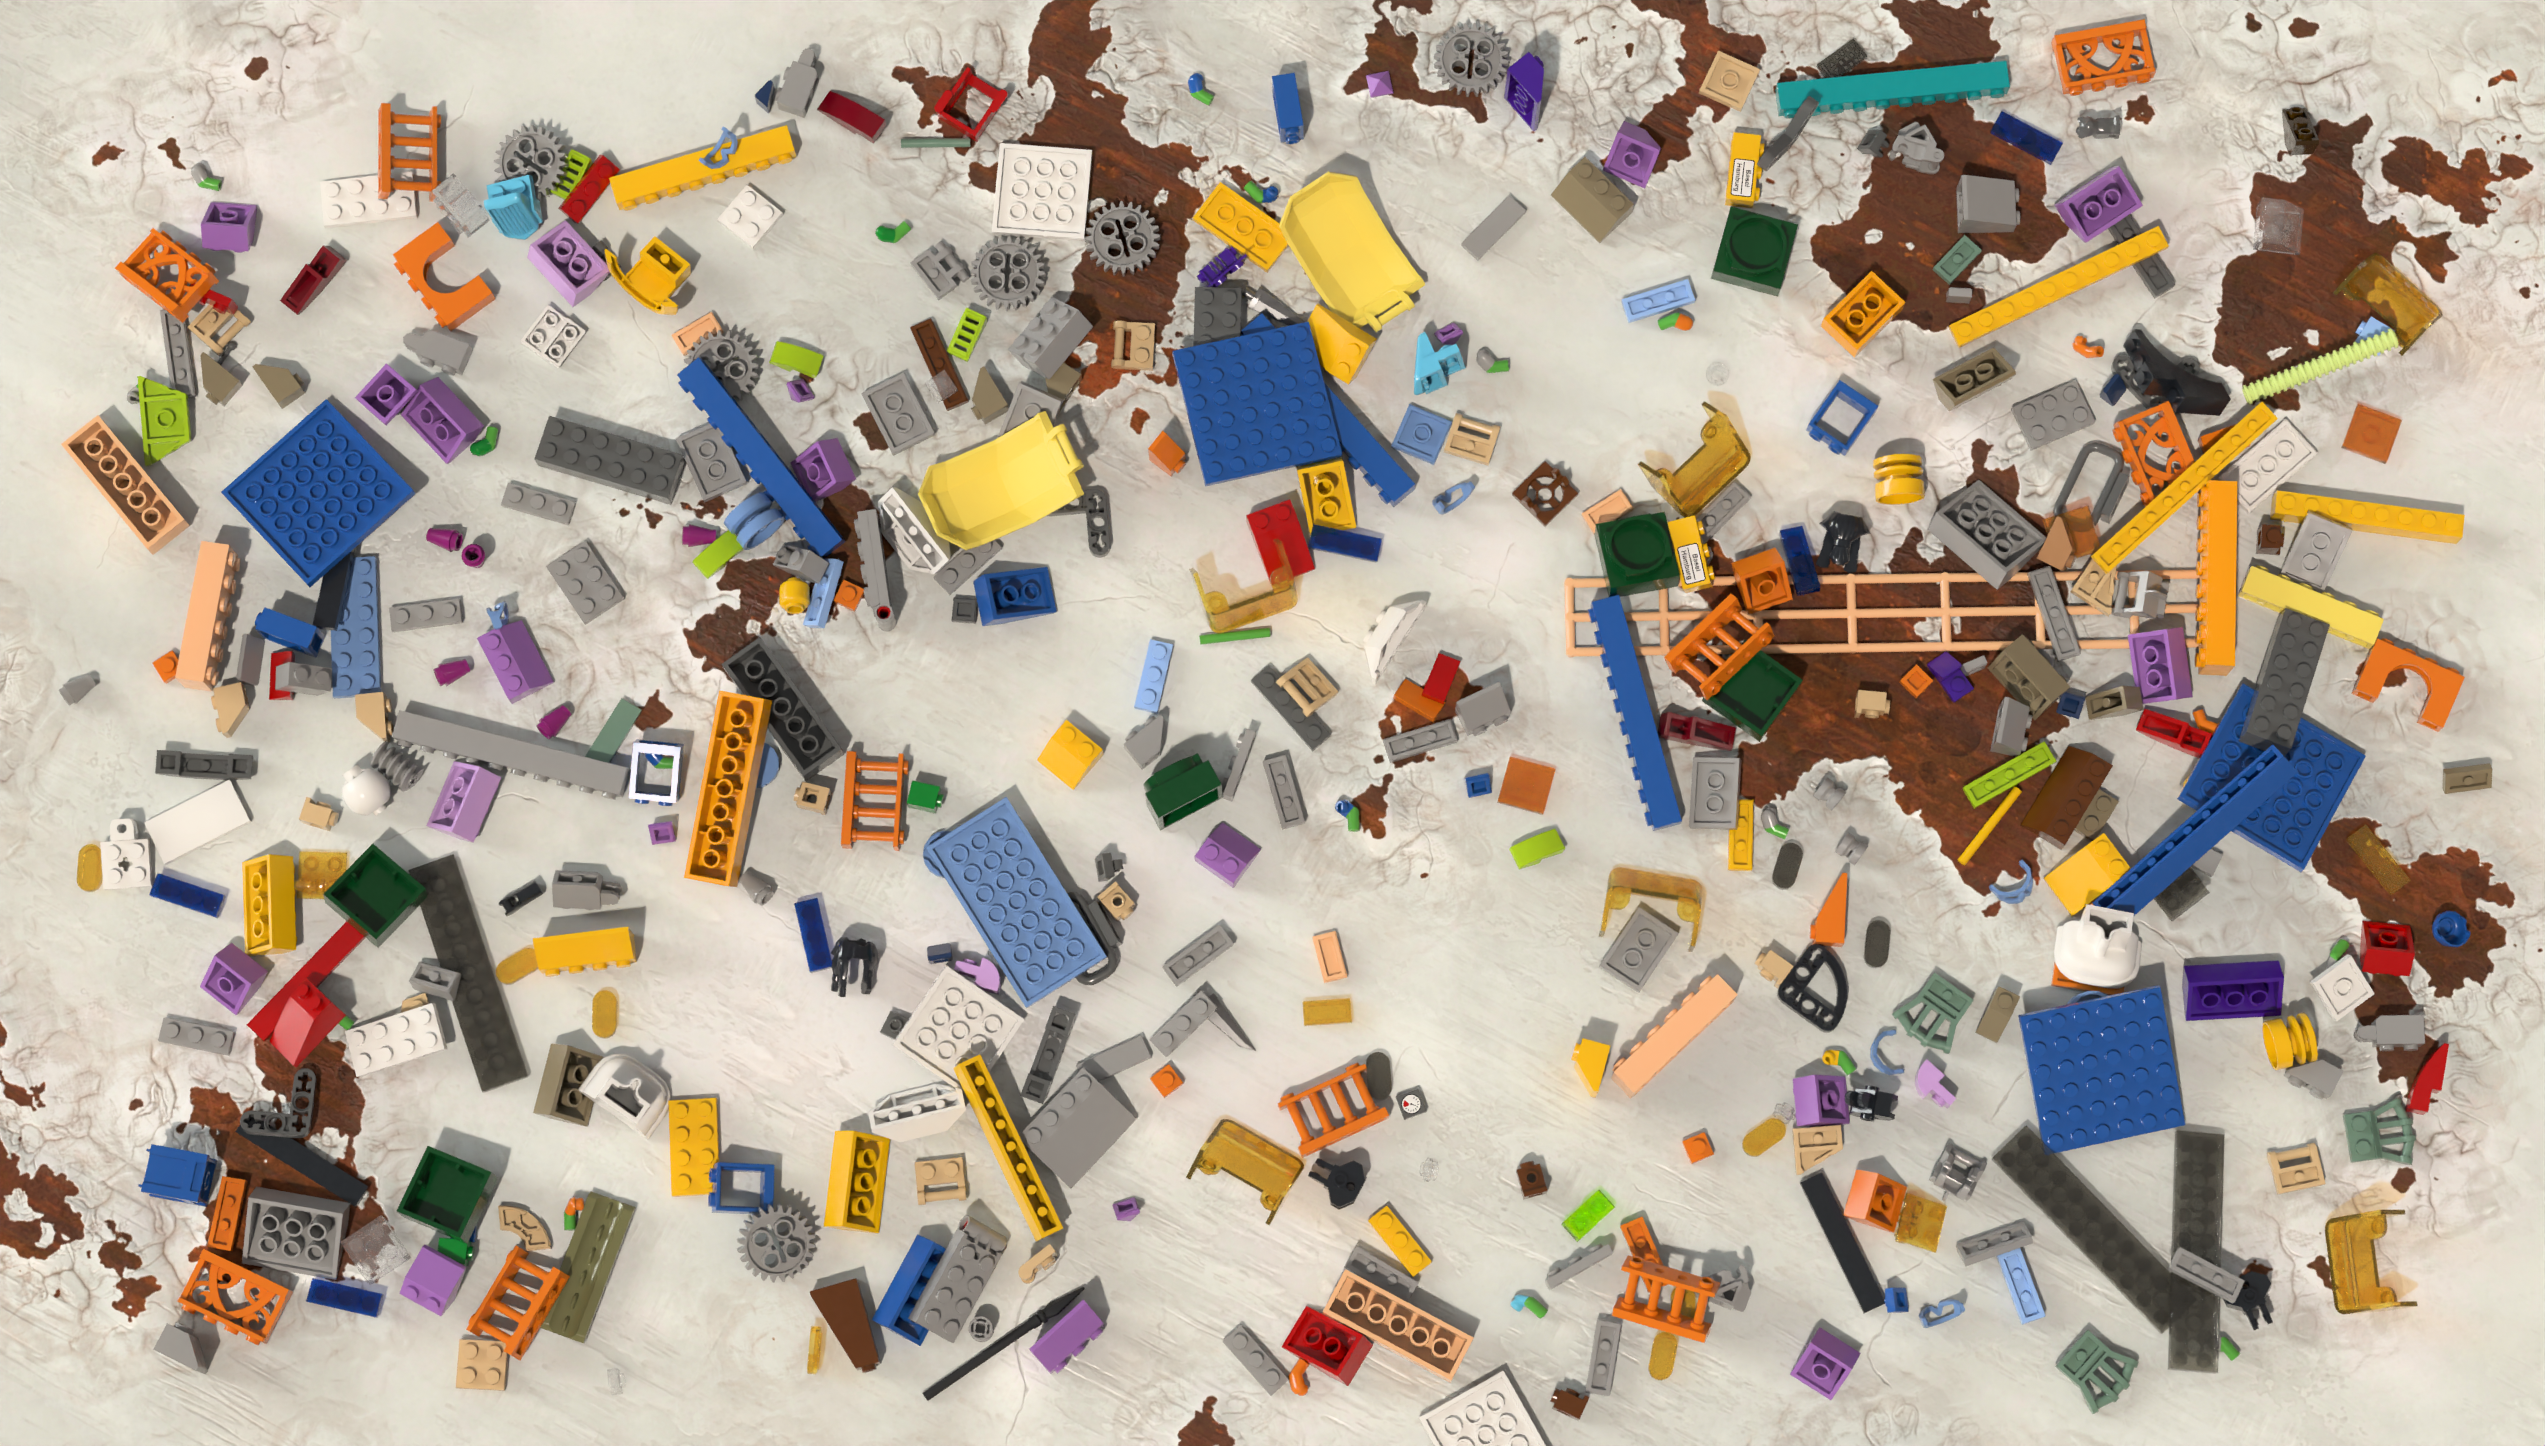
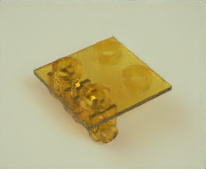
M300 851L298 880H295L297 899H324L323 894L346 871L347 853Z
M1906 1193L1905 1199H1903L1902 1213H1899L1901 1217L1897 1221L1899 1223L1897 1233L1894 1234L1895 1242L1907 1243L1936 1253L1947 1206Z

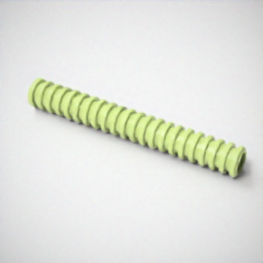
M2390 328L2386 333L2382 331L2381 335L2374 334L2373 338L2369 336L2365 341L2361 339L2358 344L2354 342L2352 346L2346 345L2345 349L2341 347L2339 351L2333 350L2332 354L2326 353L2324 357L2320 355L2318 356L2319 359L2312 358L2311 362L2305 361L2303 365L2300 363L2296 368L2292 366L2291 370L2284 369L2283 373L2279 371L2275 376L2271 374L2270 378L2264 377L2262 381L2258 379L2256 383H2249V386L2243 385L2244 397L2247 403L2252 405L2253 401L2259 402L2261 398L2266 399L2268 395L2270 397L2274 396L2273 393L2280 394L2281 390L2285 392L2289 387L2293 389L2294 385L2301 386L2302 382L2306 384L2308 380L2311 379L2313 381L2317 376L2321 378L2323 374L2329 375L2330 371L2334 373L2336 369L2342 370L2343 366L2349 367L2351 363L2355 365L2357 364L2356 361L2362 362L2364 358L2370 359V356L2373 355L2375 357L2379 352L2383 354L2384 350L2391 351L2392 347L2396 349L2399 345L2396 334Z

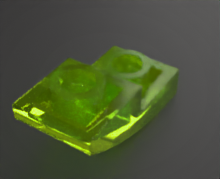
M1598 1190L1561 1225L1578 1242L1606 1217L1615 1206Z

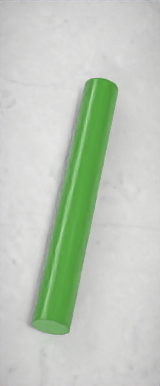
M1270 628L1199 635L1200 645L1270 637Z

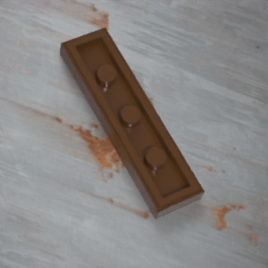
M930 318L910 327L946 410L950 411L968 403V399L932 319Z

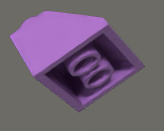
M2120 166L2109 168L2054 204L2065 224L2084 243L2143 206Z
M436 377L419 385L418 392L411 398L401 416L446 464H449L476 440L484 425L439 377Z
M522 620L504 625L498 630L493 629L477 638L511 704L554 683Z
M2183 627L2128 635L2135 687H2140L2143 704L2193 697Z
M1082 1300L1029 1350L1050 1374L1054 1371L1058 1374L1068 1365L1066 1360L1072 1354L1076 1357L1086 1348L1083 1345L1090 1338L1094 1341L1103 1333L1102 1327L1104 1323L1089 1305Z

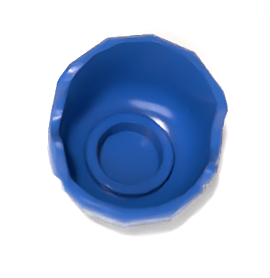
M2444 911L2438 914L2432 925L2434 938L2441 945L2447 947H2459L2465 944L2471 932L2467 930V920L2455 911Z

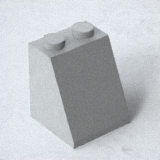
M1961 175L1956 188L1958 233L2014 232L2016 226L2020 224V211H2016V202H2019V189L2015 188V181Z

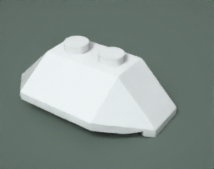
M892 487L878 501L883 536L910 570L937 574L951 560L949 541L937 536L926 510L919 500L896 487Z
M1419 600L1390 606L1387 612L1383 610L1376 620L1378 626L1374 631L1370 630L1363 640L1366 643L1364 651L1372 683H1377L1425 610L1426 601Z
M932 1084L889 1095L875 1109L870 1110L868 1114L872 1133L898 1142H904L948 1131L966 1111L962 1089Z

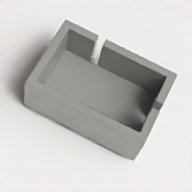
M1053 297L1044 304L1039 312L1040 316H1035L1029 322L1025 330L1008 349L1022 366L1033 372L1036 371L1037 374L1047 379L1053 376L1093 327L1078 309Z

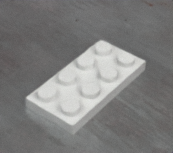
M412 171L392 173L391 178L397 181H414V174ZM378 175L320 182L325 228L418 218L415 191L394 190V192L390 193L388 199H378Z
M435 1003L345 1031L356 1077H363L447 1050Z

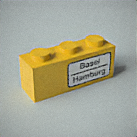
M1733 132L1725 205L1753 208L1754 201L1759 200L1760 187H1756V180L1761 179L1762 168L1757 165L1759 157H1762L1764 154V143H1760L1761 135Z
M1694 515L1667 522L1684 592L1690 593L1713 587L1712 580H1715L1713 566H1708L1707 557H1710L1708 544H1703L1701 535L1705 534L1702 521H1698Z

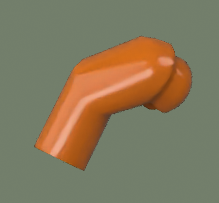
M2083 336L2075 337L2072 347L2076 352L2086 358L2103 356V347H2089L2086 345V338H2083Z

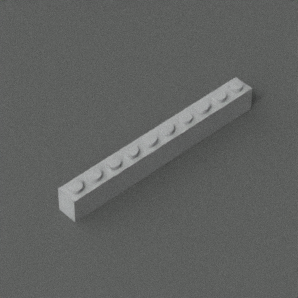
M399 710L392 738L398 740L397 744L411 748L412 744L421 746L420 750L434 754V750L442 751L444 757L457 759V755L466 757L465 762L479 765L481 761L489 763L488 768L502 771V768L505 767L512 769V774L523 777L525 773L533 774V779L547 782L548 779L557 781L556 785L570 788L571 784L580 786L579 791L593 794L594 790L603 792V797L614 800L616 796L623 797L630 773L627 767Z

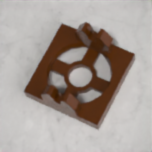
M1545 461L1512 493V496L1546 527L1578 496V493L1569 485L1570 482L1567 477L1561 475L1559 469H1553ZM1548 477L1554 479V481L1549 486H1541L1536 479ZM1529 486L1536 491V498L1533 501L1527 495ZM1559 486H1561L1563 493L1560 503L1554 499V491ZM1541 489L1550 490L1552 497L1548 501H1542L1538 497V492ZM1540 504H1549L1554 509L1541 511L1538 506Z

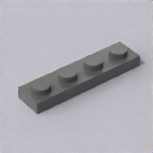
M2129 215L2108 228L2118 245L2141 234ZM2156 255L2132 265L2154 299L2175 286V283Z
M1268 665L1251 680V683L1313 752L1330 737L1329 732L1313 714L1308 718L1304 715L1300 705L1284 687L1280 688L1276 683L1280 677Z

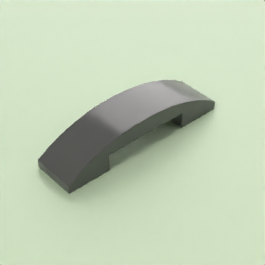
M157 750L155 774L194 779L247 780L252 777L253 755L229 754L227 756Z
M1053 1006L1036 1057L1022 1089L1021 1097L1041 1104L1044 1103L1064 1052L1076 1014Z

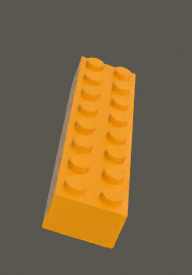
M2209 480L2202 487L2201 493L2197 495V507H2201V515L2197 516L2196 523L2197 530H2200V538L2196 542V552L2200 553V561L2196 563V575L2200 576V584L2196 585L2195 593L2196 598H2199V607H2196L2195 620L2199 621V630L2195 632V644H2199V653L2195 654V667H2198L2199 675L2227 676L2235 666L2237 481Z
M719 691L684 878L730 887L738 886L772 700Z

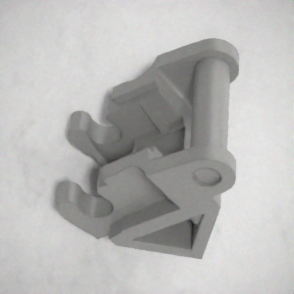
M1914 122L1899 130V134L1892 146L1889 160L1893 161L1897 153H1902L1904 155L1902 164H1905V167L1915 169L1921 173L1936 174L1940 168L1939 163L1944 159V152L1936 148L1937 143L1926 125L1920 126L1918 122Z
M2150 571L2118 572L2117 578L2119 582L2115 608H2112L2111 614L2129 619L2133 615L2156 619L2158 616L2159 619H2164L2169 583L2162 582V577ZM2128 581L2135 582L2136 594L2132 608H2124Z
M1948 1143L1929 1180L1946 1191L1942 1198L1943 1201L1946 1200L1949 1193L1962 1200H1969L1987 1163L1984 1161L1981 1163L1969 1157ZM1957 1160L1972 1169L1967 1175H1964L1952 1168L1953 1162Z
M1743 1265L1737 1268V1279L1732 1277L1730 1270L1726 1271L1725 1269L1708 1276L1714 1281L1721 1282L1715 1297L1709 1296L1708 1301L1729 1310L1733 1308L1743 1312L1751 1295L1747 1284L1749 1280L1746 1268ZM1693 1292L1694 1296L1698 1298L1699 1293Z

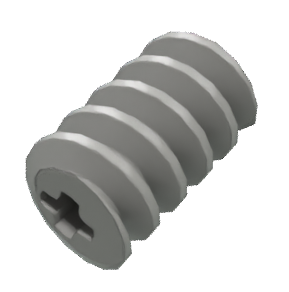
M385 741L373 754L370 763L371 767L374 769L378 768V771L385 774L386 779L392 780L395 786L400 785L399 789L401 791H407L419 781L423 774V769L416 773L418 765L414 764L408 767L410 759L407 758L401 761L403 756L401 752L394 756L396 748L393 746L387 750L389 742Z

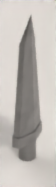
M1259 287L1256 293L1248 288L1244 289L1242 296L1251 301L1248 308L1289 326L1305 322Z
M1198 990L1193 996L1195 997L1201 990ZM1213 993L1209 998L1218 1009L1208 1020L1238 1046L1256 1051L1217 999L1218 997Z

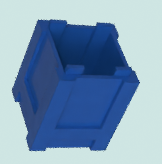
M151 1144V1148L146 1149L147 1152H150L144 1182L142 1185H138L141 1188V1192L148 1193L150 1197L207 1207L217 1160L209 1158L210 1156L207 1154Z

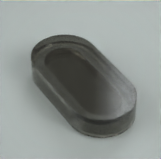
M1787 843L1779 851L1772 874V882L1778 889H1789L1796 881L1803 858V852L1799 845Z
M1873 921L1866 929L1863 958L1865 963L1871 968L1882 967L1888 959L1890 928L1884 921Z
M1375 1052L1366 1060L1367 1085L1371 1097L1381 1101L1387 1099L1392 1091L1390 1061L1384 1053Z

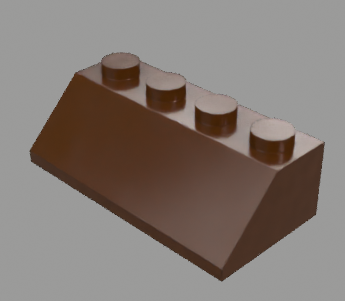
M2068 746L2021 823V826L2062 850L2113 765L2093 753Z

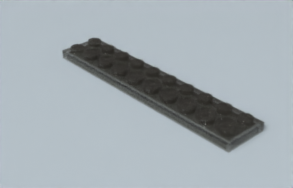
M452 854L408 870L409 874L426 888L427 898L420 904L440 967L461 974L456 998L452 1003L482 1092L485 1093L529 1077L455 855Z
M2027 1125L1991 1159L2160 1334H2163L2197 1301Z
M2175 1131L2171 1261L2176 1250L2181 1247L2221 1268L2224 1134ZM2171 1272L2168 1370L2216 1374L2218 1373L2220 1297Z

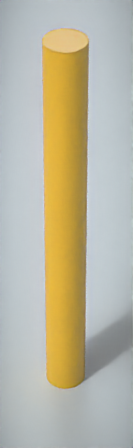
M2013 787L1958 858L1962 865L1965 866L2022 793L2019 788Z

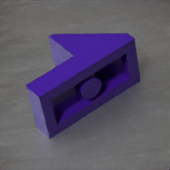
M1944 652L1927 664V667L1953 703L1973 691V686L1960 670L1962 668L1961 663L1948 652Z

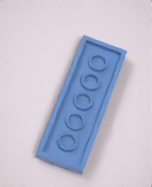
M375 556L353 558L337 631L331 630L332 688L334 699L355 697L356 694L381 692L377 558Z

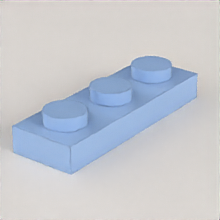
M1686 279L1622 299L1621 303L1628 323L1695 303V298L1689 280Z
M822 558L829 565L820 583H815L803 622L804 626L809 628H825L830 607L835 597L837 583L841 576L843 561Z
M1150 639L1135 701V709L1158 714L1173 644Z
M2018 1248L1996 1256L2021 1324L2023 1325L2045 1317L2021 1249Z

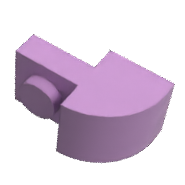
M982 958L979 967L976 966L977 962L973 960L963 959V962L956 961L955 972L975 978L974 985L978 988L999 995L1001 980L993 963Z
M1926 1060L1916 1073V1090L1922 1099L1928 1093H1931L1933 1095L1931 1099L1938 1106L1948 1108L1957 1098L1939 1083L1945 1075L1930 1061Z

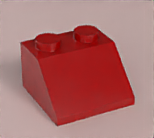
M2362 921L2360 943L2362 972L2410 976L2415 956L2410 925Z

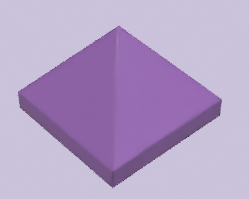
M1389 71L1366 75L1371 98L1393 94Z
M1451 323L1436 331L1434 335L1442 344L1454 345L1463 334V331L1455 323Z
M804 379L790 381L786 384L793 401L800 403L815 398Z
M672 821L648 825L652 845L676 841Z
M1135 1197L1112 1205L1116 1218L1120 1221H1131L1140 1213Z

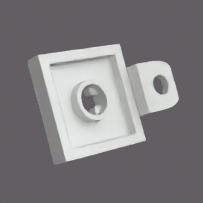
M129 818L112 820L110 824L111 841L100 842L103 890L153 886L150 839H139V829L136 820ZM125 825L126 831L123 833L122 827ZM126 857H128V861L133 863L132 866H129L128 871H125L124 867L120 865Z

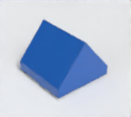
M1489 773L1464 778L1468 798L1492 793Z

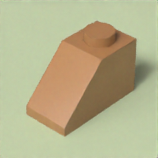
M2057 516L2037 559L2059 570L2066 571L2067 567L2071 568L2077 556L2074 555L2076 548L2066 519L2062 516Z

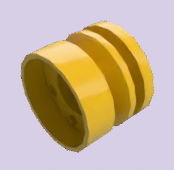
M1892 454L1875 459L1873 461V468L1877 471L1874 472V478L1883 480L1875 484L1876 502L1897 505L1913 503L1924 499V481L1916 479V477L1923 474V469L1920 467L1922 465V457L1914 454Z
M2304 1012L2296 1015V1018L2293 1015L2288 1016L2287 1027L2280 1018L2263 1022L2264 1044L2273 1069L2281 1070L2292 1067L2293 1055L2300 1065L2305 1064L2306 1060L2309 1063L2317 1060L2316 1035L2307 1014Z

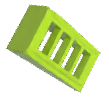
M573 149L570 150L568 157L564 161L569 166L563 167L562 171L566 172V177L574 180V183L571 184L564 180L565 176L560 175L563 184H555L558 191L550 190V193L564 200L593 164L589 157ZM576 160L582 163L583 165L582 167H580L573 162ZM571 168L579 172L578 175L569 172V169ZM563 185L569 188L570 192L568 193L560 189L559 186Z
M966 308L947 349V353L968 362L988 322L987 317ZM968 319L978 322V326L968 322ZM964 327L975 331L974 335L963 330ZM960 336H963L965 338L970 339L971 342L968 343L959 338ZM956 344L967 348V351L964 352L955 348Z

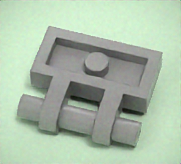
M942 241L935 246L939 251L937 255L934 256L928 249L910 262L911 266L938 301L957 288V284L953 280L955 277H959L962 282H966L970 278L965 271L966 267L956 260L952 249L946 247ZM945 260L952 268L948 272L940 264Z

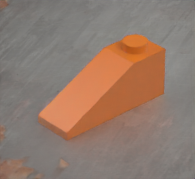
M1847 873L1841 874L1816 918L1814 925H1810L1809 936L1810 939H1814L1813 944L1831 947H1842L1844 945Z

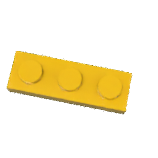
M1385 1206L1368 1220L1412 1277L1432 1263L1388 1206Z

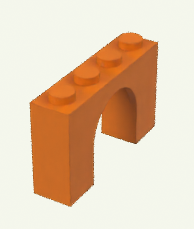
M437 222L393 254L397 261L394 263V266L401 275L407 274L410 278L407 283L415 293L420 291L424 296L421 301L428 310L433 308L437 313L434 317L442 328L447 326L451 332L494 301L495 297L479 275L452 293H439L428 286L427 272L431 264L455 246L451 238Z
M2377 638L2368 653L2351 694L2374 703L2378 699L2390 672L2397 669L2414 671L2421 676L2427 687V699L2417 723L2439 732L2446 723L2465 677L2459 675L2460 672L2454 668H2443L2438 665L2437 661L2431 658L2423 659L2416 656V652L2411 649H2400L2394 646V643L2388 639L2381 638L2380 640Z

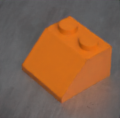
M1776 548L1731 563L1737 587L1749 615L1793 599L1785 563Z
M1856 1169L1843 1216L1856 1222L1894 1233L1907 1187L1879 1173Z

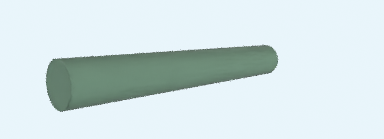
M970 138L901 139V148L971 147Z

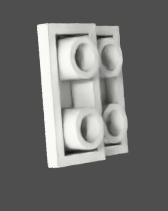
M547 305L520 340V343L551 365L559 368L586 331L568 317L565 318L551 306Z

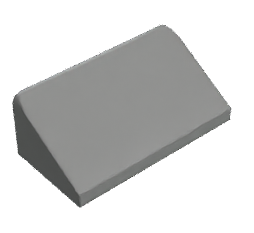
M249 634L242 635L236 679L244 685L257 686L259 684L265 641Z
M419 962L409 982L414 990L454 1001L461 974Z

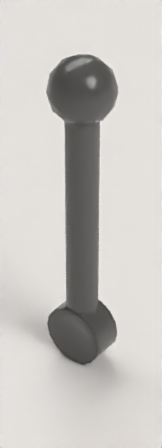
M235 342L227 344L226 351L217 362L219 365H222L229 353L236 349Z

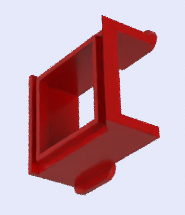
M967 67L951 91L946 90L934 109L940 120L978 142V139L996 112L1008 98V93L1003 89L998 91L974 76L971 69ZM968 85L993 100L974 130L949 115Z

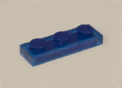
M2001 111L1990 131L1992 135L2052 165L2063 144Z
M1313 524L1308 548L1377 563L1382 539Z
M1803 526L1780 530V540L1797 596L1819 592L1821 587Z
M157 873L149 894L151 897L217 919L226 898L223 894Z
M818 898L794 903L810 973L830 969L832 967V958Z
M312 1278L306 1302L378 1318L384 1295Z

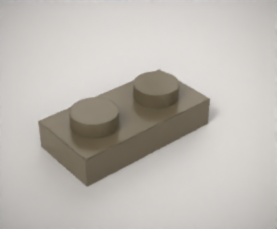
M2490 763L2443 769L2442 789L2445 794L2492 788V767Z
M2099 789L2074 831L2090 841L2095 840L2119 801Z

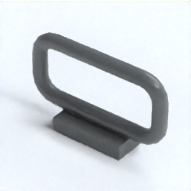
M2096 442L2089 443L2082 448L2054 505L2053 513L2055 519L2057 516L2064 517L2068 527L2078 532L2092 530L2100 518L2101 521L2110 524L2129 483V476L2122 473L2124 459L2120 452ZM2092 452H2098L2111 457L2115 461V465L2089 520L2085 523H2080L2064 516L2063 508L2088 455Z
M1069 892L1067 894L1072 902H1076L1079 905L1108 958V965L1103 970L1092 976H1086L1082 973L1076 977L1079 983L1091 986L1108 978L1115 972L1118 959L1113 948L1123 943L1100 902L1094 901L1088 904L1081 894Z

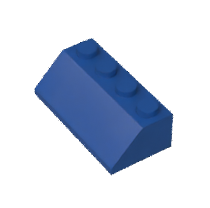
M917 1234L872 1320L921 1346L929 1330L908 1318L946 1249L934 1241Z

